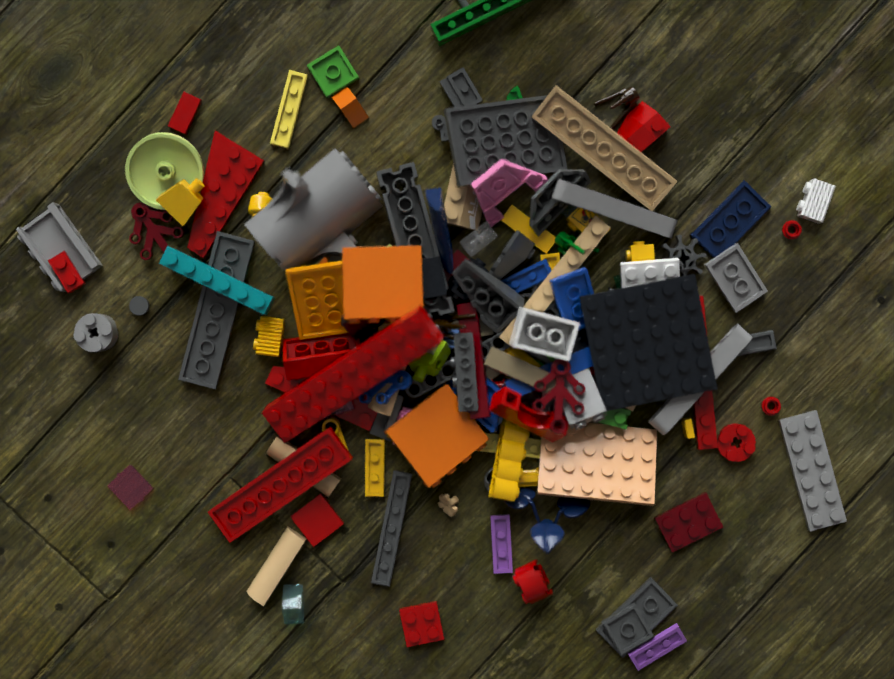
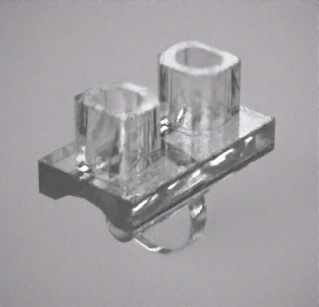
M486 221L459 243L468 255L472 257L496 239L498 235Z

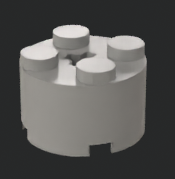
M87 314L77 322L73 336L82 349L89 352H103L112 348L117 342V325L107 315ZM94 330H97L99 336H95Z

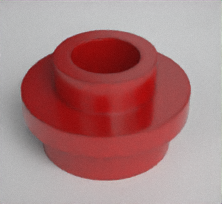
M794 220L787 221L782 227V234L790 240L798 238L802 232L801 225ZM789 227L794 228V232L792 234L788 231Z
M770 396L762 401L761 408L765 414L773 416L779 413L781 403L776 397ZM770 402H772L774 405L773 409L771 410L768 408V404Z

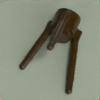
M632 86L628 89L623 88L615 94L594 102V105L597 106L619 97L620 100L611 105L610 109H614L620 104L628 105L610 126L612 130L636 106L635 102L640 99L639 94Z
M476 314L436 317L433 322L439 325L444 337L454 340V336L448 334V332L452 328L465 329L466 325L452 324L450 320L475 318Z

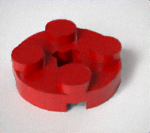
M731 423L720 430L717 438V450L721 456L729 461L740 462L746 460L754 453L756 449L755 436L747 426ZM734 437L738 440L740 439L739 447L731 445Z

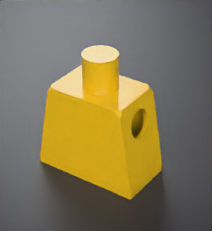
M198 178L191 184L183 179L159 195L156 201L184 226L202 201L203 197L199 192L205 186Z

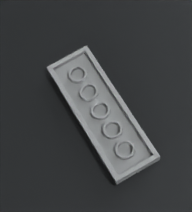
M817 410L778 420L808 531L847 522Z

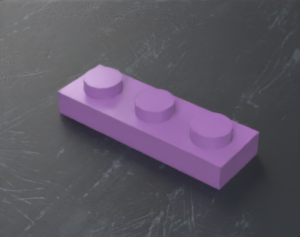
M490 515L493 573H513L510 515Z
M676 623L629 651L628 655L639 671L687 640Z

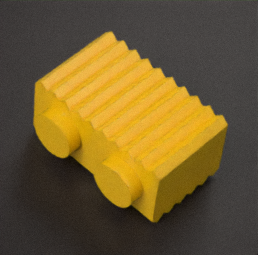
M261 316L260 320L257 319L256 331H259L258 339L255 338L253 343V350H256V354L281 357L286 319Z

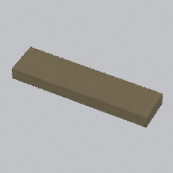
M494 347L490 348L483 364L533 388L537 380H542L550 373ZM556 378L546 385L544 393L547 394L556 386ZM537 383V388L543 389V384Z

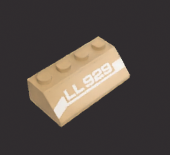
M453 164L444 203L448 225L478 232L482 215L481 206L472 185L457 186Z

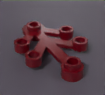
M136 203L131 209L135 225L133 233L129 236V241L135 245L141 243L142 236L140 234L144 223L147 227V234L140 257L143 260H150L153 257L152 247L154 239L162 251L165 252L169 245L161 234L171 235L180 239L184 236V230L180 227L170 228L154 225L150 218L161 219L163 222L170 223L174 217L170 215V219L165 220V214H169L167 211H153L145 203ZM143 209L144 213L139 216L138 210ZM177 229L181 230L180 236L175 235ZM135 235L139 237L137 242L133 241ZM145 251L149 252L148 258H145L143 255Z
M559 358L553 361L551 372L542 380L535 382L534 389L536 392H543L546 389V385L555 378L556 386L541 399L533 403V409L536 412H541L545 405L555 397L554 420L550 423V430L557 435L563 433L567 426L566 422L562 419L563 398L572 407V412L575 415H580L584 412V405L578 402L565 388L564 378L573 387L575 395L579 396L585 392L584 384L579 383L570 373V363ZM562 365L564 371H558L557 366ZM537 383H542L543 389H538ZM576 386H581L582 392H577ZM537 402L542 404L541 409L536 408ZM576 405L581 407V412L575 411ZM555 423L560 424V430L554 428Z

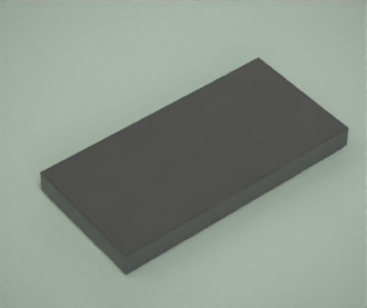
M650 577L611 615L634 602L652 631L678 605ZM603 624L599 625L596 631L620 655Z

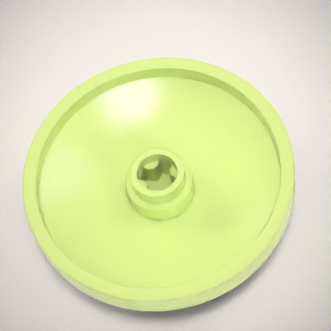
M160 132L142 138L133 146L126 160L125 174L131 191L140 201L150 207L165 210L156 201L159 195L183 179L191 184L198 178L203 183L204 167L198 151L189 141L176 134Z

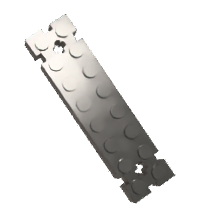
M414 162L400 165L399 171L392 172V168L377 171L376 177L380 191L384 189L386 193L382 194V199L395 246H421L422 259L440 256L420 184L415 185L418 175ZM397 184H400L401 187L405 186V188H403V191L395 189L397 188ZM442 266V271H443V276H444L446 291H448L449 288H448V285H447L446 277H445L444 270H443V266ZM451 296L435 297L433 303L423 299V308L431 319V314L438 313V317L455 312Z

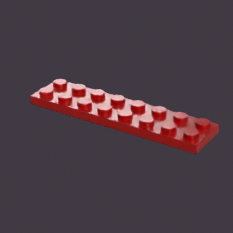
M330 426L214 506L207 513L229 543H231L351 461L353 457Z

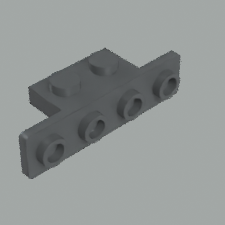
M455 333V357H451L452 369L456 368V376H452L453 388H457L458 409L460 412L477 411L478 399L473 333Z

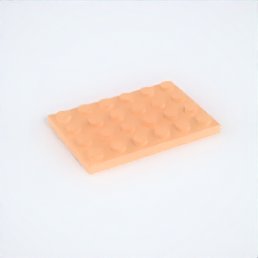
M587 423V426L576 430L575 428L571 429L568 424L567 435L554 443L541 437L537 494L653 506L655 503L657 430L627 427L626 430L597 423Z

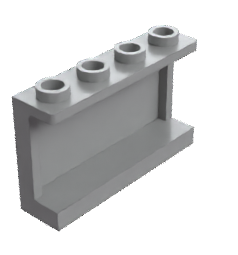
M52 202L47 206L48 210L24 227H18L16 231L19 233L17 235L19 240L29 247L30 250L28 252L34 260L37 259L41 264L39 266L41 271L52 279L51 284L54 289L60 292H67L49 264V259L62 251H66L83 280L103 265L60 205Z

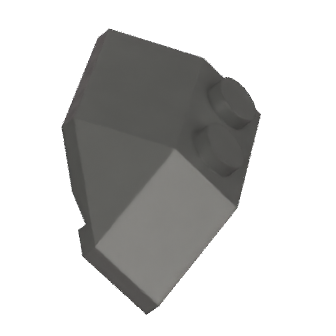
M557 170L531 197L530 227L538 237L569 206L567 203L552 198L557 180L560 179L586 188L591 183L586 171Z

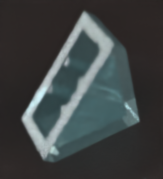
M303 585L283 586L282 613L285 624H304Z

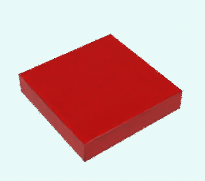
M322 493L290 516L313 547L344 524Z

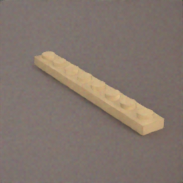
M595 215L574 242L585 253L581 254L573 247H570L529 298L524 308L543 313L554 300L549 280L577 270L611 227ZM516 317L499 336L508 345Z

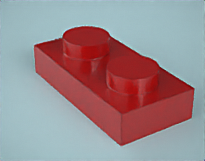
M62 251L48 260L67 293L70 294L86 284L66 251Z

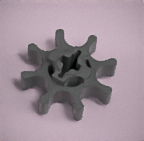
M676 235L677 245L674 248H670L666 243L661 245L662 248L668 251L667 259L685 256V260L679 261L682 276H687V272L691 269L697 274H702L703 271L696 267V260L700 257L705 258L707 254L701 253L698 255L694 252L693 247L698 242V239H692L691 243L685 246L682 243V236Z

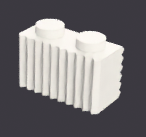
M817 179L806 182L803 188L804 198L799 201L796 211H798L797 216L818 224L823 223L836 186Z

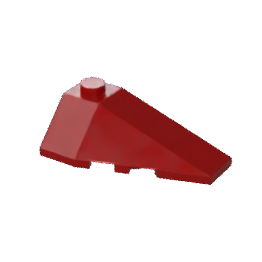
M642 101L627 114L617 134L640 152H643L670 128V125L656 110Z

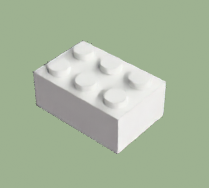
M519 307L509 345L569 361L580 323Z

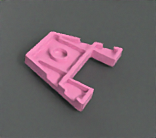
M501 159L471 185L489 227H493L504 218L502 212L495 207L524 183H527L535 192L538 191L548 181V178L541 173Z

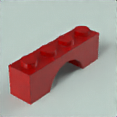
M506 386L492 395L490 412L552 443L567 435L569 423L565 416L562 415V419L566 422V430L557 435L550 430V423L554 420V411L536 412L522 403L521 394ZM554 424V428L556 430L561 429L560 424Z

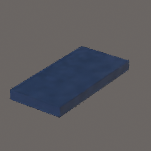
M744 180L690 236L693 239H698L697 243L712 258H715L737 243L771 206Z

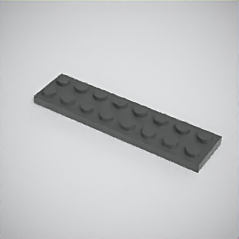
M217 231L208 265L245 283L255 241ZM203 285L178 380L217 389L239 302Z

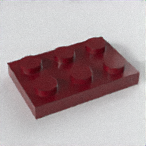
M706 492L654 517L672 553L723 528Z

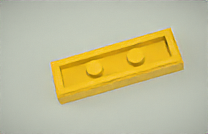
M513 205L509 207L503 215L504 218L500 220L515 232L516 230L520 231L535 244V247L545 254L548 253L555 243L556 237L546 229L538 237L530 227V218Z
M365 439V497H384L385 439Z

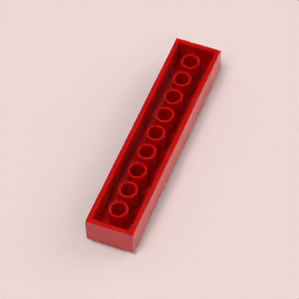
M419 305L267 404L262 414L282 441L286 443L441 344L444 336L422 305Z

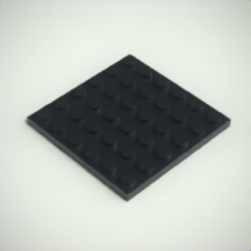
M695 274L579 297L596 386L606 411L717 389Z

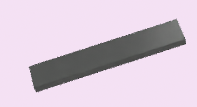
M393 471L371 581L373 584L390 587L412 473Z

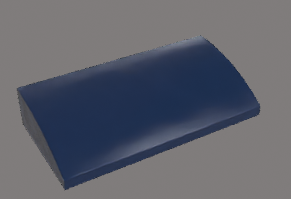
M441 188L425 190L441 263L443 268L449 274H452L454 271L453 248Z

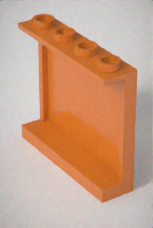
M421 246L342 248L344 320H348L349 324L360 323V320H368V323H380V319H388L389 323H393L419 305L423 307Z
M448 384L442 385L384 431L386 436L394 442L423 480L425 487L432 486V488L442 482L440 478L445 474L449 476L457 470L455 466L460 462L464 464L471 459L472 456L470 454L475 450L479 452L486 447L487 444L485 442L489 440L475 419H470L468 411H459L458 397Z

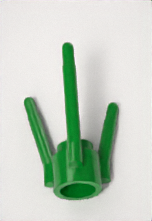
M562 231L556 236L555 244L559 246L558 251L563 255L570 247H573L581 254L585 253L583 249L574 244L577 238L573 235H568ZM594 248L593 251L598 253L599 249Z

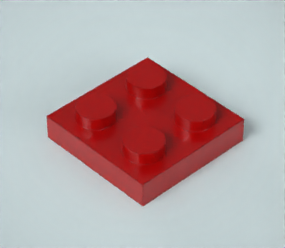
M437 601L399 608L407 647L444 640Z

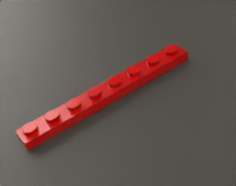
M699 296L706 328L704 297ZM711 390L704 392L693 404L698 450L718 448L713 392Z

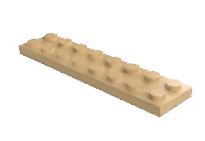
M555 85L531 116L650 211L656 208L677 183L676 179L557 85Z

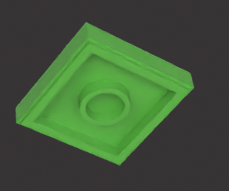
M339 45L307 65L327 99L359 80V76Z

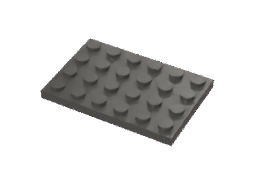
M548 95L444 109L458 187L471 185L501 159L541 174L555 173L557 170H568L563 142L531 117Z

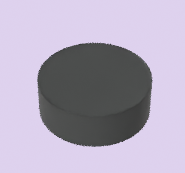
M136 296L131 299L129 308L135 315H144L149 311L150 304L145 297Z

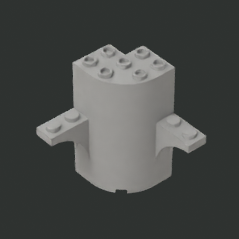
M334 149L303 176H300L297 172L292 173L289 169L282 173L284 181L277 195L244 225L272 259L286 272L288 268L313 265L326 255L328 257L342 256V248L357 247L358 241L350 233L383 207L379 202L382 198L342 151L339 154Z

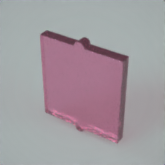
M131 464L121 473H117V477L107 485L129 510L138 502L143 501L144 497L153 489Z

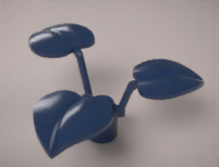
M519 487L520 493L515 501L504 500L508 506L514 509L525 508L528 504L532 506L537 524L531 528V536L535 543L547 554L564 537L563 529L557 525L560 515L564 513L567 518H576L583 515L590 508V502L587 499L560 497L557 501V507L561 510L558 511L555 521L544 519L541 522L535 504L532 501L536 494L530 487Z

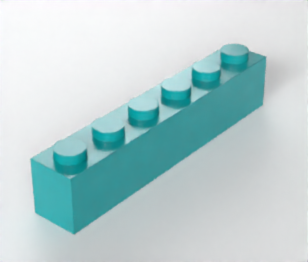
M167 246L159 264L264 315H268L275 301V297L173 247Z

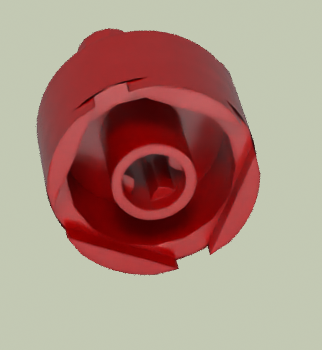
M537 559L516 568L513 580L517 587H521L523 591L521 595L525 604H534L553 595V590H548L547 587L550 584L549 579L541 564L537 565Z

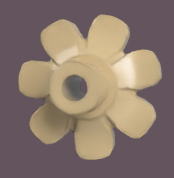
M441 494L439 496L440 501L438 502L439 507L443 508V511L450 517L454 516L458 511V508L455 506L459 502L458 497L453 496L450 498L448 494Z

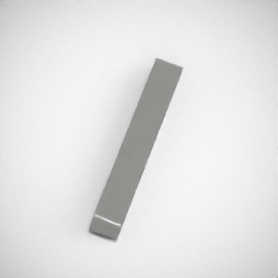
M560 179L557 180L552 195L553 199L671 239L678 221Z
M739 324L732 327L710 352L715 379L752 339V336ZM704 392L667 399L650 418L648 423L659 433L665 435Z

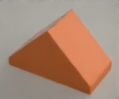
M347 86L331 97L353 129L369 118Z

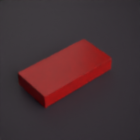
M183 92L168 127L186 135L202 100Z

